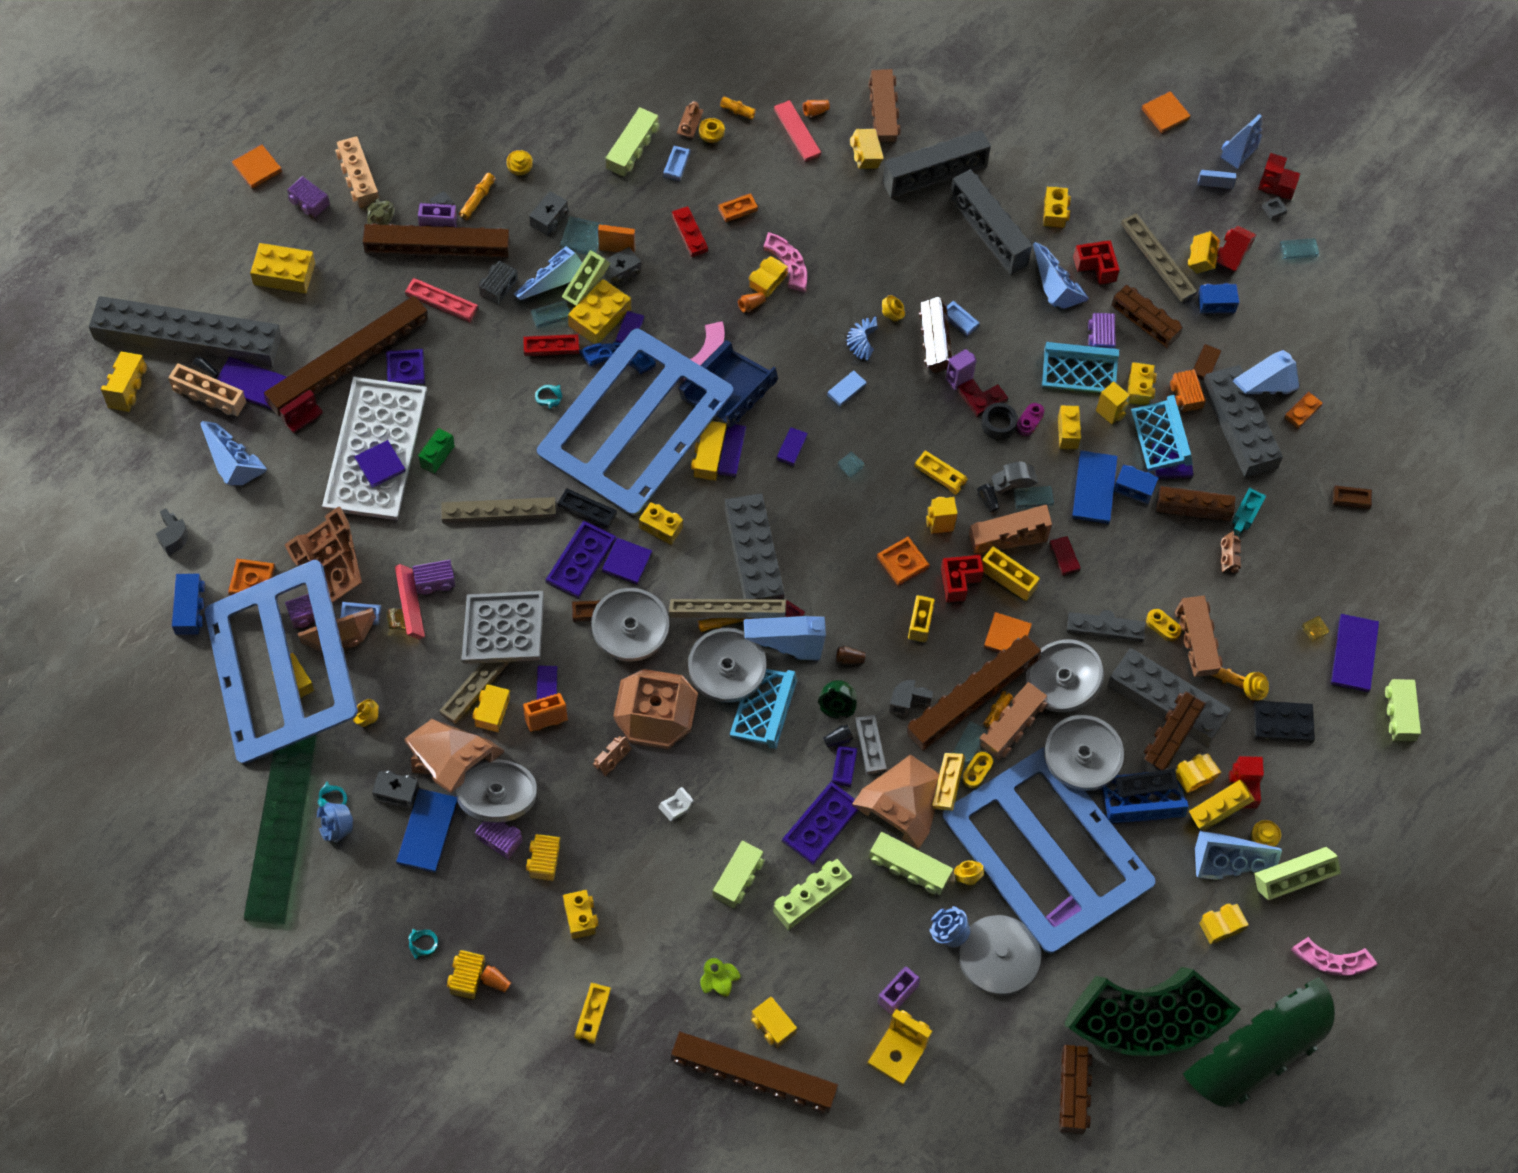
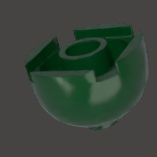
M835 680L829 682L822 688L819 694L818 704L820 705V710L825 715L835 719H839V716L850 717L857 708V693L855 689L844 681Z

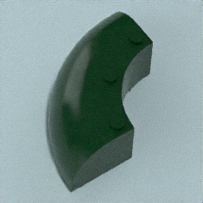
M1180 967L1166 981L1150 988L1136 990L1122 988L1107 978L1095 976L1071 1008L1066 1018L1065 1026L1079 1037L1110 1051L1127 1055L1157 1056L1191 1048L1195 1044L1210 1038L1214 1033L1231 1022L1241 1008L1194 969Z
M1320 977L1306 983L1305 989L1299 987L1288 996L1286 995L1274 1004L1276 1007H1271L1268 1010L1265 1009L1251 1019L1252 1024H1247L1243 1028L1240 1027L1228 1036V1041L1225 1040L1212 1049L1214 1053L1211 1052L1204 1058L1202 1057L1183 1073L1187 1081L1199 1094L1215 1105L1221 1107H1231L1237 1103L1243 1105L1251 1098L1249 1094L1275 1074L1278 1077L1288 1070V1065L1306 1054L1308 1056L1314 1054L1318 1050L1317 1045L1330 1033L1335 1018L1333 998Z

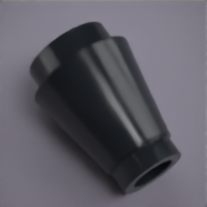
M196 357L190 366V369L217 379L219 372L204 357Z
M990 483L984 484L977 489V495L989 513L1000 508L995 488Z
M841 725L823 737L827 748L850 743L853 736L848 725Z

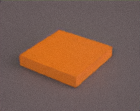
M1171 91L1142 105L1143 112L1160 133L1189 120L1191 116Z
M263 145L232 161L233 166L251 189L282 172L281 167Z
M599 225V250L618 253L630 247L635 253V229Z
M909 536L877 554L878 560L898 586L930 567V564Z
M237 558L228 594L231 596L273 578L275 564Z
M995 612L984 648L995 652L1008 649L1017 638L1021 639L1024 635H1029L1032 623Z

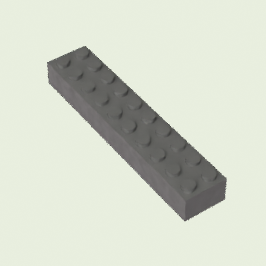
M103 296L98 297L89 324L93 339L225 360L232 357L246 363L273 367L281 340L279 324Z

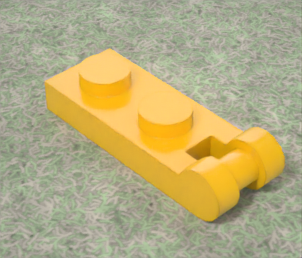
M926 450L914 464L915 468L947 487L953 494H958L961 490L960 487L968 481L964 474ZM952 477L956 479L955 483L951 481Z
M591 982L574 1039L581 1040L582 1038L588 1040L589 1043L595 1044L611 992L610 987ZM585 1025L592 1027L591 1032L584 1030Z

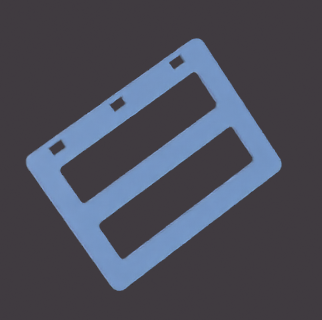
M634 329L537 447V453L539 457L630 515H636L643 509L730 399L734 392L733 387L728 382L641 329ZM639 352L645 353L665 366L588 463H583L562 450V446ZM680 378H685L705 390L706 394L629 490L622 488L604 476L607 469ZM714 401L719 402L714 410L710 408ZM683 444L685 447L680 453L676 452L677 447ZM647 487L650 491L643 497L640 494Z
M312 560L207 606L205 609L206 622L235 755L240 763L247 764L356 717L358 709L321 562ZM304 584H307L335 702L333 707L307 718L304 717L277 601L279 595ZM258 605L285 723L283 728L259 738L255 737L230 624V617ZM218 625L220 633L215 635L213 626ZM230 678L232 686L227 688L225 679ZM242 732L244 740L239 742L237 733Z
M1045 747L955 802L953 810H944L943 820L973 859L983 865L984 873L1044 951L1055 953L1152 889L1155 885V878L1085 791L1067 787L1052 775L1045 761ZM1041 773L1125 877L1126 881L1104 896L1099 897L1022 801L1014 788L1036 774ZM994 801L998 802L1077 902L1081 911L1060 925L1053 927L969 820L971 815ZM1093 812L1101 819L1098 823L1090 816ZM1132 859L1139 867L1135 871L1128 863Z

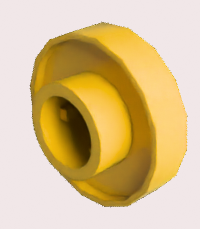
M709 118L701 122L699 135L704 141L714 143L724 137L725 127L720 120Z
M517 150L507 157V168L512 174L524 175L532 169L533 160L528 152Z
M889 295L882 300V313L886 318L895 322L899 321L905 316L904 305L898 298Z
M1252 672L1244 679V692L1250 700H1263L1267 696L1269 683L1263 673Z
M366 699L357 705L358 713L353 721L360 727L374 723L378 718V703L372 699Z
M1261 820L1252 828L1251 839L1256 843L1276 847L1281 839V831L1274 822Z
M964 861L954 869V875L958 882L974 885L984 876V868L979 862Z

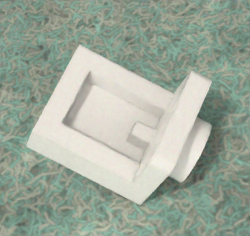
M681 787L674 796L661 802L658 808L670 821H673L688 813L694 800Z

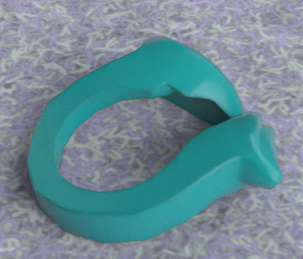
M544 385L535 392L536 402L539 405L548 406L549 409L558 406L562 399L561 386ZM550 389L558 399L541 400L539 399V393L542 390Z
M326 782L319 792L318 805L322 807L329 803L322 799V795L331 791L340 792L343 796L341 804L346 805L347 795L345 791L339 786L329 785Z
M412 929L408 937L409 948L415 959L418 956L432 954L438 946L437 936L431 930L416 931ZM425 935H429L434 939V945L430 950H422L412 945L413 941Z

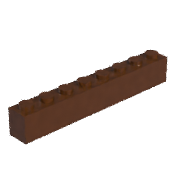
M364 224V252L509 257V229Z
M1024 635L1021 639L1017 638L1008 649L1001 650L994 660L987 661L981 670L977 673H972L967 681L955 686L949 695L942 696L935 706L928 707L922 716L910 721L907 727L908 736L924 751L1041 659V649L1027 635Z
M680 1031L671 1053V1060L678 1066L685 1067L687 1065L693 1067V1070L702 1074L708 1072L719 1080H725L726 1078L732 1080L737 1086L745 1087L747 1085L753 1087V1090L758 1093L764 1094L768 1092L773 1094V1097L776 1099L785 1100L786 1098L792 1100L793 1104L805 1107L806 1105L822 1114L825 1112L830 1113L838 1088L836 1083Z

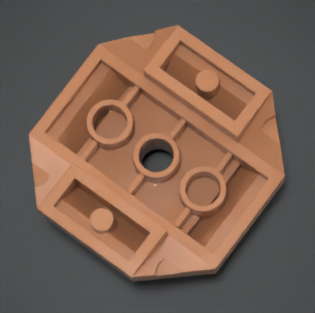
M643 669L621 680L613 717L629 743L669 749L691 732L698 692L682 675ZM653 702L660 703L659 706H652L651 704Z

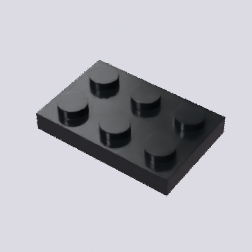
M1254 701L1255 739L1314 742L1313 704Z

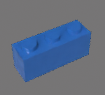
M176 574L172 628L175 635L199 634V627H202L203 619L200 616V610L204 609V599L201 598L202 592H205V581H202L200 574Z

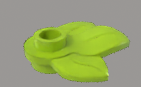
M711 958L704 964V975L700 979L701 989L705 994L714 989L718 994L728 997L731 992V981L740 979V973L732 964H723L721 960ZM713 964L718 967L716 972L711 970Z

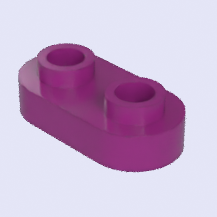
M1031 403L1027 406L1017 422L1016 429L1020 435L1030 436L1034 433L1044 416L1045 411L1042 405Z

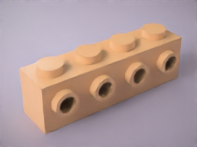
M358 137L338 141V149L335 152L337 159L342 160L340 166L343 174H347V177H345L348 188L352 187L353 191H350L353 202L357 201L359 208L371 205L379 196Z
M177 363L168 377L174 392L185 394L194 401L204 402L211 408L216 407L227 415L238 416L246 404L243 390Z

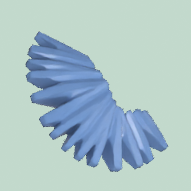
M876 317L873 318L871 324L869 318H866V322L862 319V326L856 323L857 329L851 328L848 332L847 338L849 339L846 340L848 342L847 345L852 346L850 351H855L853 354L857 355V358L863 359L866 357V361H868L874 350L869 344L867 337L868 334L878 329Z

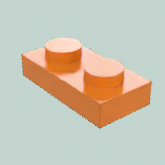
M750 193L719 204L718 210L724 221L728 222L758 211V206Z
M1308 392L1285 414L1284 418L1299 429L1322 406L1323 402Z

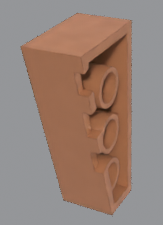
M892 69L871 70L868 86L870 89V102H874L872 103V116L875 117L873 119V127L876 129L879 142H896L898 135L901 133L900 125H897L899 108L895 106V102H898V94L894 92L896 75H893Z
M1047 504L984 522L974 523L970 526L969 531L973 552H987L992 547L999 550L1047 542L1052 527Z
M1205 595L1182 598L1175 610L1176 617H1180L1179 625L1181 631H1185V647L1187 649L1190 648L1188 657L1194 677L1218 674L1223 666L1222 658L1218 656L1217 652L1218 640L1214 638L1213 634L1214 622L1212 619L1210 620L1209 616L1210 604L1208 601L1206 602Z
M1030 682L1012 700L1013 706H1007L1002 711L999 717L1000 721L994 720L989 726L987 735L983 733L979 737L980 747L997 760L1008 756L1012 750L1010 748L1014 742L1018 743L1024 735L1022 733L1026 727L1030 728L1036 720L1035 715L1038 712H1043L1048 705L1047 695Z

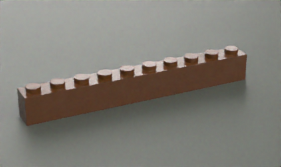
M413 295L264 392L265 402L278 417L281 416L280 409L308 390H311L313 394L319 393L322 388L328 384H333L343 374L350 373L357 365H362L371 356L379 354L386 346L393 345L403 335L406 336L417 326L425 324L428 320V310Z

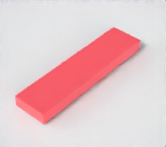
M789 100L774 106V111L804 161L806 162L821 156V151L791 101Z
M413 278L405 291V295L409 297L414 295L419 301L468 322L472 320L478 310L477 304Z
M399 564L395 566L406 632L409 636L422 639L425 637L413 569Z

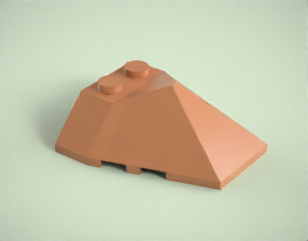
M340 506L325 515L326 521L307 534L297 535L285 544L289 555L296 565H303L312 560H318L322 563L332 602L337 601L362 583L350 525Z
M434 719L429 720L405 738L406 744L415 756L419 757L423 762V767L433 775L432 779L435 783L449 793H452L464 783L465 772L483 758L491 763L504 753L502 748L489 739Z
M909 755L863 788L852 806L867 816L873 812L904 833L902 839L916 849H919L930 833L935 812L932 804L939 773L912 755Z

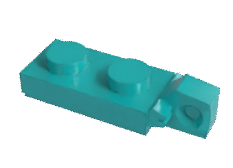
M1251 488L1248 489L1233 518L1232 523L1236 524L1233 530L1235 536L1239 537L1243 528L1248 530L1251 527L1266 495Z

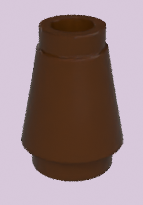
M847 646L838 647L836 662L841 663V665L864 664L866 653Z

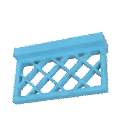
M1046 342L1042 387L1101 393L1105 389L1100 384L1103 380L1107 378L1111 383L1113 381L1116 383L1119 349ZM1048 357H1054L1060 363L1052 367L1048 363ZM1069 359H1074L1078 365L1070 369L1065 362ZM1087 361H1092L1096 367L1089 371L1083 364ZM1113 363V370L1107 373L1102 368L1103 364ZM1061 365L1068 371L1062 377L1055 371ZM1079 367L1086 373L1080 379L1074 373ZM1097 369L1105 375L1099 381L1092 375ZM1053 373L1059 380L1055 383L1046 382L1049 374ZM1071 374L1077 382L1069 385L1063 379ZM1088 376L1095 383L1091 387L1085 386L1082 382Z
M1174 395L1167 396L1166 401L1131 409L1148 472L1182 463L1185 466L1193 465ZM1164 407L1166 409L1163 416L1155 413L1157 409ZM1143 412L1148 414L1145 420L1137 418L1136 415ZM1152 416L1159 419L1156 425L1148 423ZM1162 422L1170 424L1167 431L1159 428ZM1145 426L1152 429L1149 435L1141 432ZM1156 431L1164 434L1160 440L1152 437ZM1167 436L1174 439L1171 446L1163 443ZM1149 441L1157 444L1153 450L1145 447ZM1160 446L1168 449L1164 456L1156 452ZM1171 451L1179 455V458L1173 460L1167 457ZM1153 456L1161 459L1159 463L1150 465L1149 461Z
M766 669L765 678L761 685L768 682L771 689L762 694L758 688L759 696L752 700L748 697L740 700L730 737L767 744L769 748L777 749L797 683L795 671L787 670L786 673ZM775 677L783 678L782 682L775 687L770 681ZM775 693L777 699L768 704L765 697ZM763 699L766 706L757 711L753 704ZM751 706L754 713L744 717L742 714L743 709ZM770 710L771 718L763 721L760 714ZM757 716L761 723L751 728L747 721ZM744 723L749 729L744 733L736 732L737 727ZM764 727L766 730L765 738L756 736L754 732Z

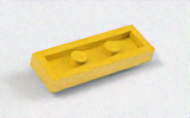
M944 753L932 804L934 809H954L965 762L964 754Z

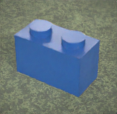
M1237 284L1201 285L1198 292L1200 313L1236 312L1239 305Z
M1123 464L1114 487V492L1149 504L1159 477L1149 472L1140 471L1133 466Z

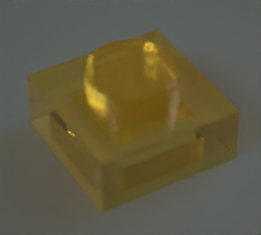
M389 608L386 611L389 629L406 630L403 610Z
M1320 616L1302 625V628L1312 642L1329 633V629Z

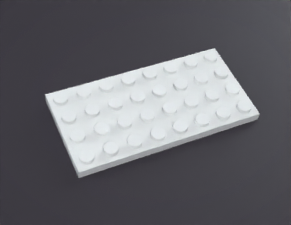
M353 377L322 504L323 510L333 511L340 506L343 513L398 520L427 387ZM388 440L405 467L406 472L372 488L355 461L354 456Z

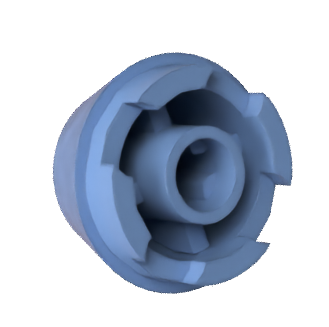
M326 803L325 806L318 808L317 818L321 817L322 825L319 831L324 840L338 842L352 832L353 817L346 805Z
M953 906V909L948 910L942 908L931 919L933 924L930 932L933 939L938 943L954 948L962 945L970 935V926L965 912Z

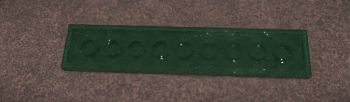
M317 734L273 752L243 917L244 921L274 924L286 923Z

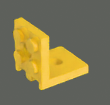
M896 1009L891 1017L887 1032L870 1057L867 1065L903 1086L927 1048L932 1030H930L926 1023L922 1021L917 1022L912 1019L908 1012ZM897 1052L901 1055L902 1059L899 1062H894L891 1060L890 1054Z

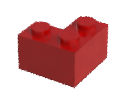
M1270 153L1258 190L1292 200L1301 173L1284 168L1287 157Z
M1240 226L1228 230L1224 237L1226 243L1224 247L1220 246L1216 262L1237 271L1257 234Z
M1111 240L1076 245L1073 259L1077 272L1095 270L1099 284L1117 282L1120 269Z
M981 555L943 558L941 573L946 603L965 601L967 595L966 583L982 581L984 571Z
M1239 756L1236 763H1233L1232 771H1229V782L1234 784L1241 780L1246 784L1255 799L1243 808L1257 809L1261 803L1260 782L1264 776L1263 757Z

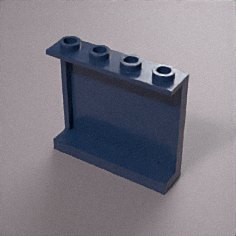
M727 340L700 365L733 387V395L714 418L721 423H726L730 428L739 422L741 417L778 380L776 367H773L771 370L762 367L734 351L732 343ZM687 379L678 387L681 399L694 407L706 394L705 390ZM714 401L710 408L714 410L719 402Z

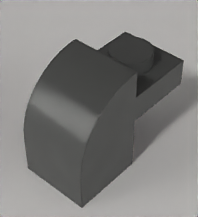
M1014 462L1004 465V470L992 476L994 488L998 494L1013 487L1025 490L1038 483L1034 466L1026 462Z
M165 508L160 511V515L167 527L155 534L166 554L170 556L186 544L188 531L183 518L178 520L174 513L170 514Z
M905 680L895 687L889 712L908 716L911 702L930 706L933 691H929L925 687H914L916 680Z

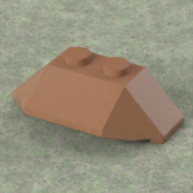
M372 608L336 620L343 648L355 647L364 641L376 618ZM317 626L298 633L302 644L322 652Z

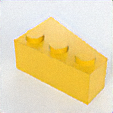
M120 352L113 365L115 370L113 374H108L107 380L109 382L106 386L102 385L101 391L108 408L130 412L131 406L136 402V392L141 387L142 374L146 373L147 364L142 355Z

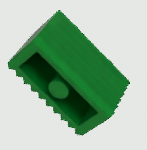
M437 428V431L427 442V445H424L425 448H422L423 451H420V454H418L420 467L435 474L454 448V436Z

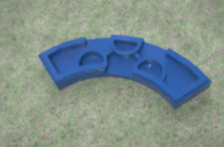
M598 343L579 350V353L586 363L592 366L608 361L622 343ZM639 352L630 362L629 366L643 374L655 367L656 362L645 353Z

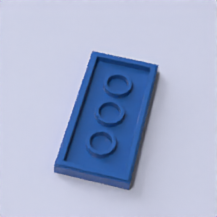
M1080 450L1072 513L1073 519L1110 523L1117 456Z
M419 788L398 854L397 864L436 873L458 802L455 796Z

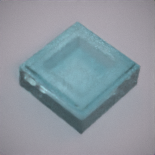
M851 451L838 462V466L849 477H852L864 467V463Z

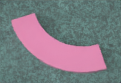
M768 232L763 250L776 255L788 266V288L805 292L808 276L803 257L787 240Z
M723 321L705 325V343L700 352L690 360L701 365L724 342Z
M1309 937L1291 949L1308 966L1330 975H1358L1378 965L1366 948L1352 954L1335 955L1317 946Z

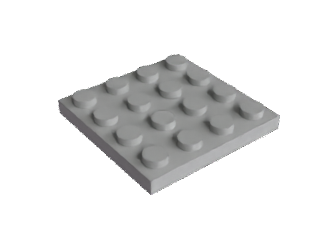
M528 591L467 595L462 663L540 660L544 592Z

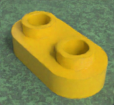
M1160 609L1149 611L1146 623L1151 629L1167 641H1175L1179 638L1181 627L1176 621Z
M979 752L971 760L962 776V781L966 787L976 788L982 783L993 764L990 754ZM979 762H984L986 765L981 766ZM969 777L975 778V781H970Z

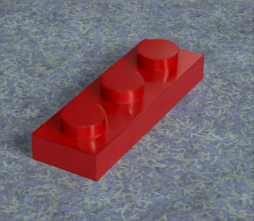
M686 206L672 211V217L691 257L708 252V246L689 207Z
M578 334L523 337L524 356L579 354Z

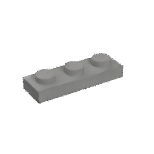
M875 715L855 718L866 774L886 772V764Z

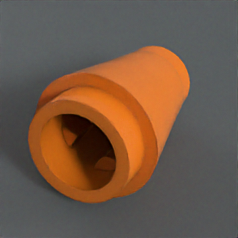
M807 100L803 103L804 115L809 117L816 116L830 109L828 100Z
M763 292L742 295L738 299V306L742 312L749 313L766 302V297Z
M490 965L486 967L479 978L483 981V984L504 993L511 984L495 966L491 967Z

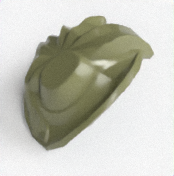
M377 198L367 208V223L388 225L395 212L393 203L388 200L379 201V198Z

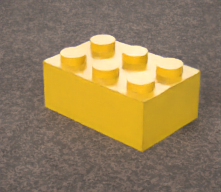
M259 243L250 272L253 285L307 293L315 266L313 251Z
M602 279L568 314V326L593 344H598L625 317L627 311H631V298Z

